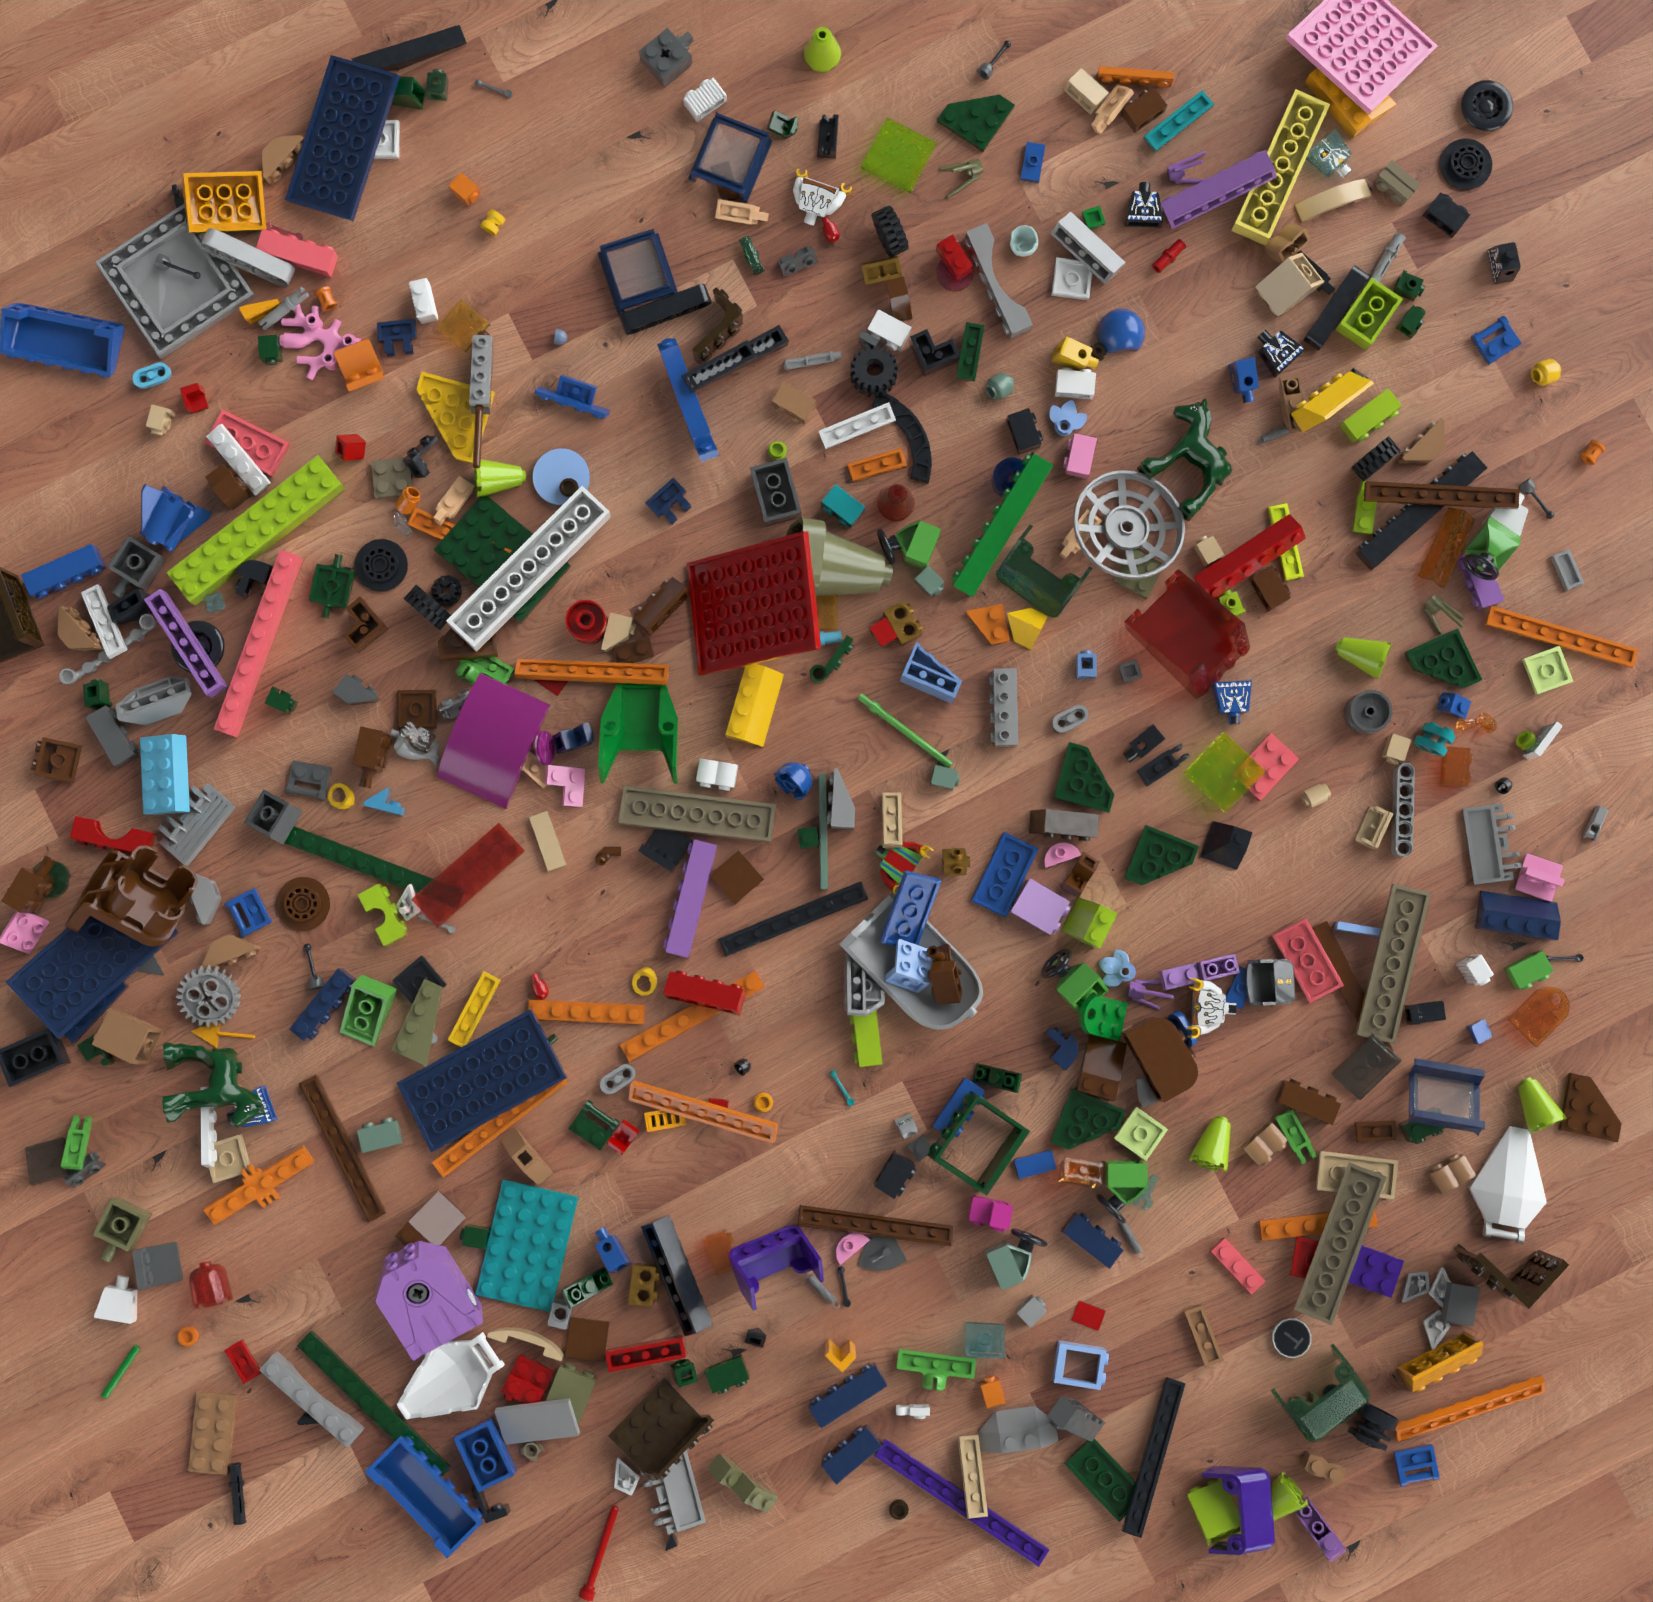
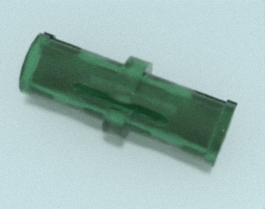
M750 236L742 237L739 239V243L753 275L763 273L765 269L760 262L759 252L755 250Z

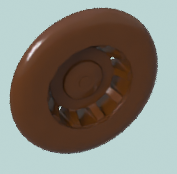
M309 877L292 879L281 888L276 902L277 912L280 919L288 927L299 931L311 930L319 926L326 919L330 909L329 894L325 887L315 879Z

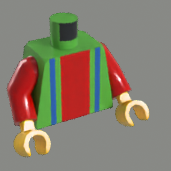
M902 841V848H891L889 850L888 848H883L882 844L878 846L874 853L884 859L879 865L881 868L880 875L884 884L895 895L904 871L913 872L922 857L930 859L926 852L928 850L934 851L931 847Z

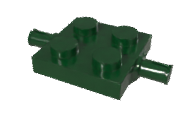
M335 554L333 565L316 564L308 601L319 603L323 606L322 618L329 619L331 608L345 609L349 603L355 572L340 566L342 555Z

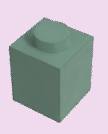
M929 566L914 580L930 598L933 595L938 596L944 590L942 587L944 581Z
M935 765L930 785L953 790L954 786L958 787L960 775H957L958 770Z

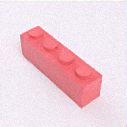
M262 229L256 246L257 249L294 267L332 277L338 258L334 249L330 246H317L313 241H301L296 236L290 234L284 236L274 229H269V231Z

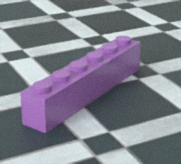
M1266 150L1255 153L1244 161L1237 162L1226 170L1219 171L1210 178L1201 180L1192 187L1185 188L1174 196L1167 197L1160 203L1171 228L1174 229L1276 178V171Z
M159 589L145 598V602L204 693L213 698L227 689L228 686L168 593Z
M694 840L693 843L689 844L687 852L690 855L689 862L684 863L682 873H685L684 881L680 880L678 891L681 892L680 897L675 899L673 910L676 911L675 916L670 918L668 929H671L670 936L665 937L663 945L667 953L687 958L690 956L717 845Z

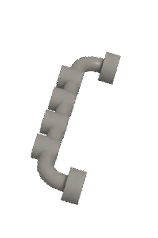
M150 614L142 615L139 619L141 628L133 629L130 635L123 639L127 651L131 643L143 641L144 634L156 627L157 620L154 616ZM101 651L96 659L91 662H85L82 668L76 672L68 668L63 669L59 674V679L62 683L71 685L87 673H96L99 665L111 663L113 658L110 659L105 651Z

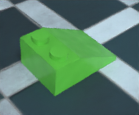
M361 975L352 984L340 1033L375 1047L393 1005L397 988Z

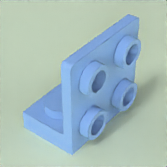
M899 939L896 943L895 967L885 975V982L916 993L930 984L928 970L931 969L932 959L927 956L929 954L927 953V948Z

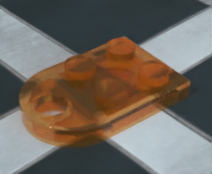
M1542 987L1536 990L1507 1020L1535 1047H1538L1566 1019L1570 1010V1003L1562 990L1556 987ZM1554 994L1560 996V1002L1557 1005L1553 1004L1551 1000Z

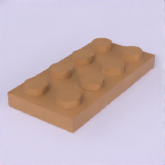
M198 1391L196 1393L188 1472L229 1474L228 1465L231 1461L237 1394Z

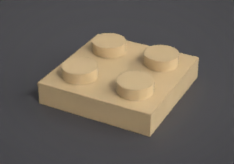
M242 1134L214 1142V1150L217 1151V1161H214L215 1167H209L213 1183L242 1175L241 1169L243 1168L250 1172L247 1167L250 1161Z

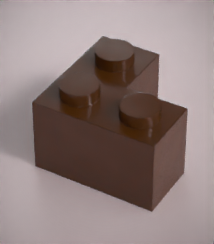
M221 464L205 478L221 501L234 510L251 497L247 492L249 488L237 476L238 474L231 466L227 467L225 464Z
M361 596L345 608L357 624L343 634V636L359 653L389 629Z

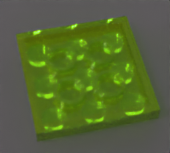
M887 117L863 161L861 169L911 194L937 142Z
M1225 732L1184 772L1225 813L1266 773Z

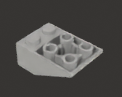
M835 768L834 773H830V786H833V792H829L828 805H832V811H828L827 824H831V829L854 830L855 806L838 768Z

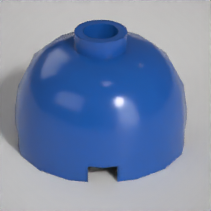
M788 762L774 773V775H777L775 781L786 794L790 792L794 794V799L802 800L811 790L813 780L810 769L805 764Z

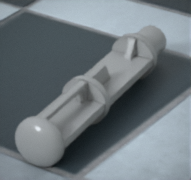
M829 351L794 359H785L783 364L785 370L788 371L828 362L832 363L834 360L842 359L841 351Z

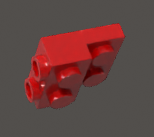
M1296 1236L1290 1276L1306 1279L1319 1244L1318 1240Z
M520 1353L501 1392L504 1393V1398L510 1401L517 1399L522 1404L540 1402L555 1370Z

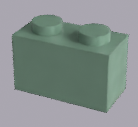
M392 1117L381 1120V1124L375 1126L373 1122L363 1124L362 1129L357 1130L362 1153L403 1143L399 1120L393 1121Z

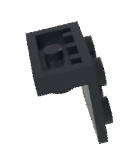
M655 829L646 844H642L638 851L673 873L688 850L692 840L677 831Z

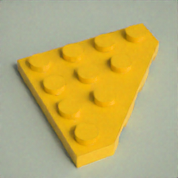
M421 371L416 388L454 458L458 461L473 464L475 414H471L469 405L470 384ZM491 391V406L495 396L494 391ZM483 414L482 437L489 414Z

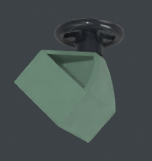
M1012 1228L1011 1233L1020 1238L1018 1246L1004 1240L984 1249L1002 1291L1025 1280L1030 1268L1033 1245L1046 1247L1048 1245L1047 1241L1028 1232Z

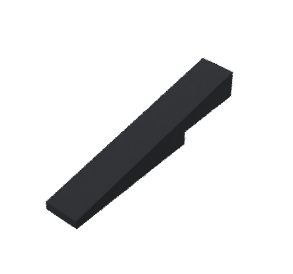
M457 25L351 59L354 62L385 71L394 68L400 70L467 44L461 26Z
M780 325L687 372L682 375V379L690 392L693 393L788 346L789 340Z

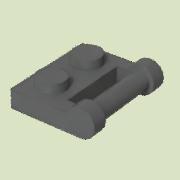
M293 760L286 794L305 795L325 801L332 767ZM296 781L318 784L321 787L320 790L296 786Z

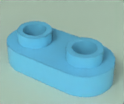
M159 362L138 369L134 372L132 379L134 384L140 389H148L167 382L171 378L172 373L165 363ZM161 371H165L163 376L159 375ZM147 377L146 382L142 383V379Z

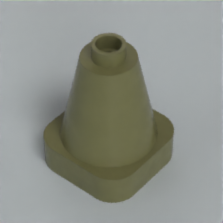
M800 517L789 526L786 536L802 531L809 534L815 596L876 593L881 586L888 587L890 585L893 566L892 564L885 563L884 555L827 532L825 522L821 520Z

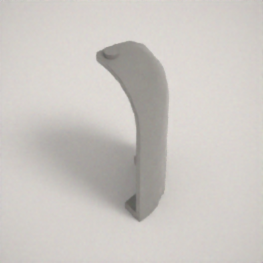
M893 892L872 911L874 916L870 913L839 944L911 1018L922 1026L935 1030L950 1029L967 1017L971 1019L978 1012L976 1008L981 1003L983 988L976 971L928 920L918 946L928 949L933 945L936 947L944 944L950 945L951 958L956 961L957 968L961 971L959 978L963 993L960 1003L937 1005L936 997L932 996V981L919 993L885 982V975L895 967L896 946L881 943L879 939L895 898Z

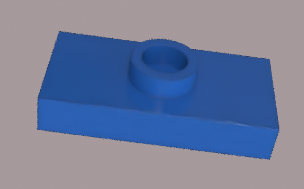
M1027 142L1020 180L1039 183L1045 151L1044 144Z
M1239 966L1240 973H1236L1226 995V1003H1236L1237 1008L1242 1010L1248 996L1246 991V969Z

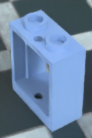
M1058 1340L1052 1380L1054 1383L1101 1390V1385H1105L1106 1373H1103L1104 1365H1108L1109 1354L1106 1353L1104 1347ZM1067 1350L1099 1354L1095 1382L1063 1377Z

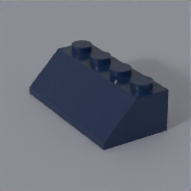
M1480 891L1475 929L1550 941L1559 939L1561 919L1556 902Z

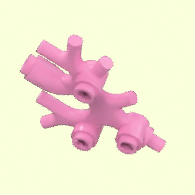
M298 304L297 309L294 310V318H282L281 320L282 326L303 327L304 332L302 334L284 333V335H280V346L298 349L306 347L311 342L317 340L323 343L324 349L319 356H297V364L310 365L306 378L312 381L320 368L326 367L328 370L338 368L339 365L334 355L335 350L361 341V338H355L352 334H346L341 337L337 331L342 322L338 319H334L330 328L322 329L323 322L319 318L318 306H312L311 314L305 317L300 304Z

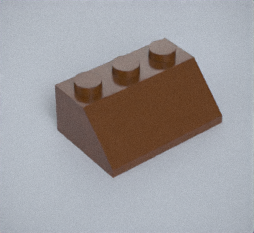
M671 577L670 580L668 578L665 579L660 585L661 589L657 593L653 592L647 598V604L644 607H638L633 613L635 615L633 617L634 621L650 636L690 596L688 589L674 577Z

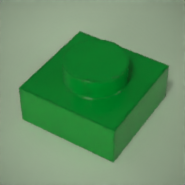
M1100 206L1084 210L1081 213L1085 225L1090 230L1105 226L1106 224Z

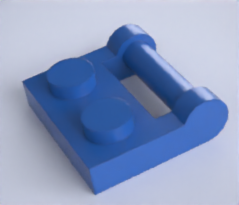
M1504 315L1480 333L1476 332L1471 335L1472 342L1488 365L1522 343ZM1502 328L1504 333L1487 344L1483 343L1482 340Z
M256 888L224 903L226 908L230 910L240 930L239 935L241 938L273 923ZM239 903L251 925L248 928L236 907Z
M1432 1444L1393 1451L1400 1487L1407 1486L1408 1483L1440 1479ZM1430 1466V1471L1405 1476V1471Z

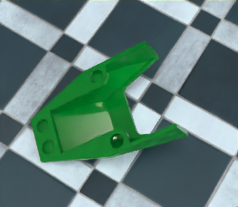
M616 684L601 717L598 756L600 783H605L620 751H661L666 760L673 783L678 784V717L667 685Z

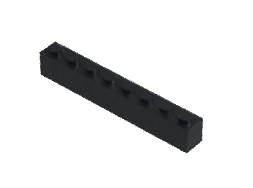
M1473 451L1468 455L1463 453L1456 460L1458 462L1457 465L1454 467L1450 465L1442 472L1444 476L1440 480L1436 477L1429 484L1468 486L1488 467ZM1406 504L1400 509L1402 513L1398 517L1393 515L1386 522L1388 524L1387 527L1384 529L1380 527L1372 534L1374 538L1370 542L1366 539L1358 546L1360 550L1356 555L1370 570H1373L1444 506Z

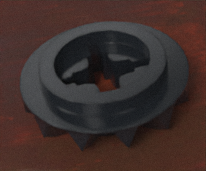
M450 575L440 576L431 587L432 596L435 601L444 606L455 604L462 595L460 582ZM441 585L445 587L451 585L449 590L453 595H450L448 593L442 595L443 589Z

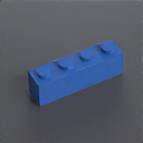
M89 544L21 576L29 595L36 599H43L49 596L48 593L64 590L66 585L82 582L84 577L100 574L101 570L105 569L106 566L98 548L93 544Z

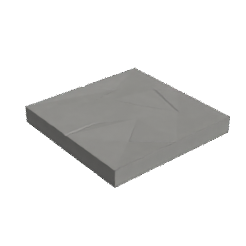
M185 204L179 206L95 261L103 276L161 359L234 313L239 307L246 305L256 298L235 265L205 252L200 247L206 232H189ZM158 254H163L169 257L171 264L192 272H199L201 277L195 279L192 275L173 268L159 270L154 266Z

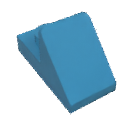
M390 788L382 790L363 803L366 807L404 816L406 810L401 807V803L390 801L387 804L391 792Z

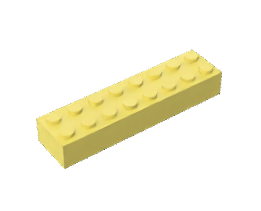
M1295 89L1267 150L1277 177L1248 192L1231 231L1266 246L1330 106L1329 103Z

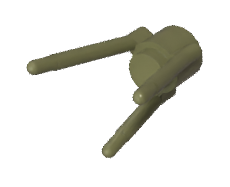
M980 159L939 168L940 170L952 169L953 173L965 170L967 176H971L970 179L947 194L946 198H950L973 181L980 179L979 174L983 173Z
M1435 594L1424 603L1427 607L1424 611L1429 615L1439 634H1442V631L1432 612L1436 614L1442 610L1461 628L1464 627L1452 613L1462 620H1465V616L1447 604L1441 597Z

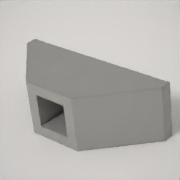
M195 873L198 883L189 900L192 905H195L197 910L195 915L198 922L202 923V925H210L222 898L215 881Z

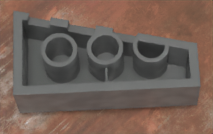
M1060 1397L1047 1415L1051 1419L1049 1423L1058 1430L1064 1429L1091 1442L1106 1423L1075 1398Z

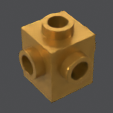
M965 848L942 849L944 876L967 875V867H970V856H966Z

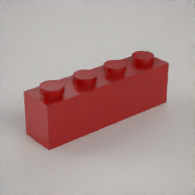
M678 970L676 973L669 972L663 991L666 998L740 1016L746 996L742 986L737 984L725 985L724 982L716 979L708 981L700 975L691 977L687 976V973Z
M684 1334L609 1348L605 1352L608 1372L686 1358L687 1348Z

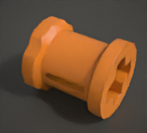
M328 286L322 287L314 293L319 298L323 312L333 310L338 305L333 300L330 293L332 290Z
M1591 440L1589 442L1590 446L1585 452L1580 454V458L1585 463L1594 465L1600 453L1605 451V447L1600 442Z

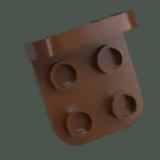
M139 846L134 849L130 856L117 850H110L86 884L65 927L77 933L88 917L92 916L144 945L151 947L161 946L173 934L179 919L183 915L187 900L197 886V876L193 870L183 864L178 865L169 878L151 869L150 867L159 856V851L150 846Z

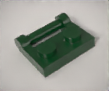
M588 1100L568 1129L601 1151L620 1121L616 1118L612 1119L593 1106V1102ZM590 1112L609 1125L608 1130H605L586 1117V1113Z

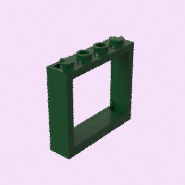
M970 1091L969 1094L964 1096L959 1109L952 1114L948 1125L941 1130L940 1137L936 1143L931 1145L927 1156L987 1196L1030 1131L973 1091ZM977 1102L1014 1127L978 1182L941 1158V1155Z

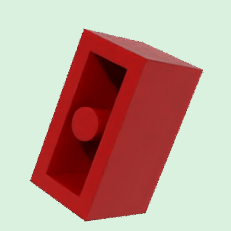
M953 234L936 245V253L955 282L972 273L973 265Z

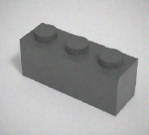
M105 705L85 717L114 767L121 768L139 757L137 753L139 749L135 742L130 741L127 736L129 731L125 725H121L117 719L115 708Z

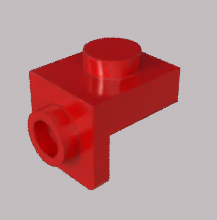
M624 1119L608 1140L607 1145L613 1151L622 1155L640 1130Z

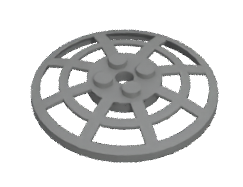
M1126 470L1112 471L1094 479L1079 496L1073 514L1075 537L1086 557L1095 566L1110 575L1135 580L1154 576L1165 570L1175 560L1183 545L1185 522L1182 511L1177 508L1179 506L1177 500L1163 484L1154 478L1149 480L1146 474ZM1118 479V491L1107 493L1100 499L1092 492L1096 486ZM1125 479L1142 482L1153 488L1154 491L1148 498L1137 492L1126 490ZM1159 495L1170 506L1175 521L1164 523L1160 511L1153 503ZM1085 497L1094 505L1089 514L1088 525L1078 524L1079 510ZM1118 497L1119 506L1111 511L1103 504L1109 499ZM1126 497L1134 498L1143 504L1139 508L1127 505ZM1148 508L1154 514L1157 524H1149L1144 514ZM1097 510L1106 517L1104 525H1094V517ZM1122 524L1129 525L1131 531H1125L1122 528ZM1177 529L1176 543L1172 553L1168 556L1160 551L1165 539V530ZM1159 531L1158 541L1154 547L1146 539L1149 532ZM1079 532L1089 533L1094 546L1100 552L1096 558L1090 554L1084 545ZM1095 533L1105 534L1109 541L1105 548L1100 545ZM1141 546L1149 552L1148 555L1134 560V549ZM1115 547L1125 550L1126 560L1111 555L1110 552ZM1154 556L1164 562L1153 571L1138 574L1136 565L1145 563ZM1107 558L1115 563L1128 565L1130 574L1116 572L1104 566L1102 561Z

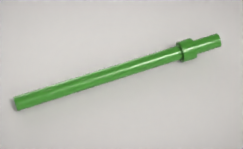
M863 693L858 697V700L866 705L870 712L878 714L944 766L949 768L952 765V761L882 709L878 702H873Z

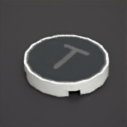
M1296 1318L1283 1319L1275 1325L1272 1331V1343L1274 1348L1283 1356L1296 1358L1308 1351L1311 1345V1333L1304 1322Z

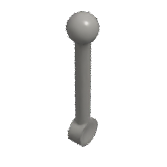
M424 913L418 914L419 920H426L445 928L449 933L456 931L455 926L440 923L426 917Z

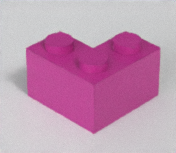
M972 1195L968 1219L972 1221L971 1224L983 1226V1223L991 1226L992 1230L1004 1232V1229L1009 1230L1013 1205L1010 1202Z

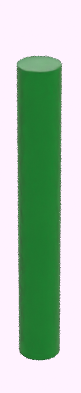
M133 1345L102 1392V1397L108 1399L141 1348L138 1345Z

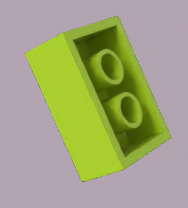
M1371 278L1335 330L1367 351L1403 298Z

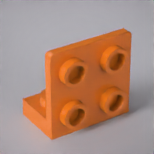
M369 338L334 351L349 392L385 378Z

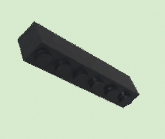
M670 1215L655 1219L641 1226L684 1337L697 1334L713 1325Z

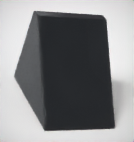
M674 1533L670 1536L666 1551L678 1545Z

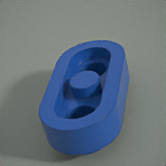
M1179 1011L1170 1014L1167 1020L1183 1032L1186 1038L1184 1041L1186 1046H1194L1197 1043V1038L1187 1037L1192 1034V1030L1186 1029L1187 1026H1190L1186 1016Z

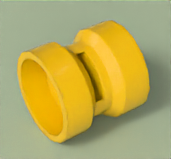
M490 209L486 220L481 222L480 227L489 234L496 236L499 232V226L503 225L506 219L495 210Z

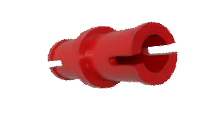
M1177 239L1169 249H1165L1162 255L1152 264V268L1157 273H1161L1169 263H1173L1176 257L1186 248L1184 241Z

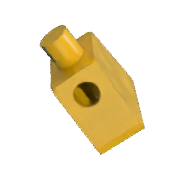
M1066 336L1056 345L1051 362L1080 371L1085 367L1095 370L1099 359L1090 356L1092 352L1091 347Z

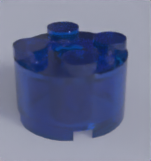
M1009 457L996 465L991 482L997 495L1001 497L1007 487H1011L1013 482L1009 481V476H1014L1017 470L1021 471L1024 466L1021 464L1023 460Z

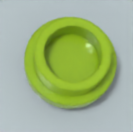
M780 441L772 442L768 447L769 456L774 460L783 459L787 454L786 445Z

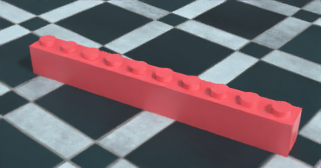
M279 550L214 729L238 738L303 561L298 555Z

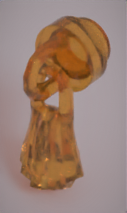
M1481 713L1479 718L1458 719L1456 728L1460 732H1464L1480 724L1483 731L1491 733L1496 730L1497 723L1488 713Z

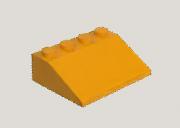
M1318 68L1312 71L1305 81L1306 85L1318 99L1330 104L1328 111L1351 139L1355 138L1396 106V103L1388 95L1368 115Z
M261 171L181 173L189 232H206L208 228L218 231L266 230Z
M1464 1331L1436 1346L1435 1349H1431L1398 1366L1397 1370L1407 1389L1412 1392H1420L1426 1388L1425 1385L1441 1381L1443 1379L1442 1376L1458 1372L1460 1367L1465 1364L1475 1363L1477 1358L1482 1356L1483 1343L1478 1338Z

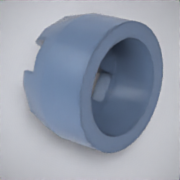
M556 329L553 344L563 345L567 341V334L563 330Z

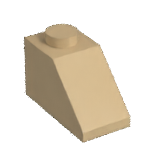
M610 613L601 647L602 652L607 653L611 651L614 647L629 640L630 635H634L636 624L633 618Z

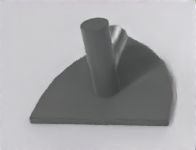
M873 1236L862 1251L859 1266L869 1270H888L906 1262L907 1259L895 1239Z

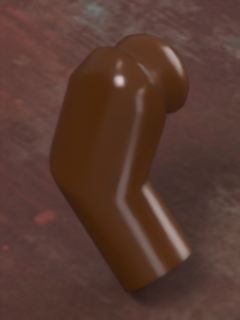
M603 847L595 857L597 865H605L611 856H621V847Z

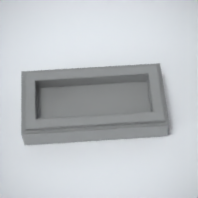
M1570 549L1550 557L1565 592L1584 584Z

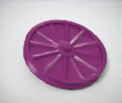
M548 731L538 732L535 739L536 756L542 765H550L554 759V742Z

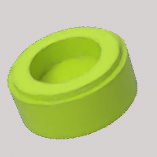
M1525 730L1517 736L1516 745L1522 750H1528L1535 744L1536 736L1529 730Z

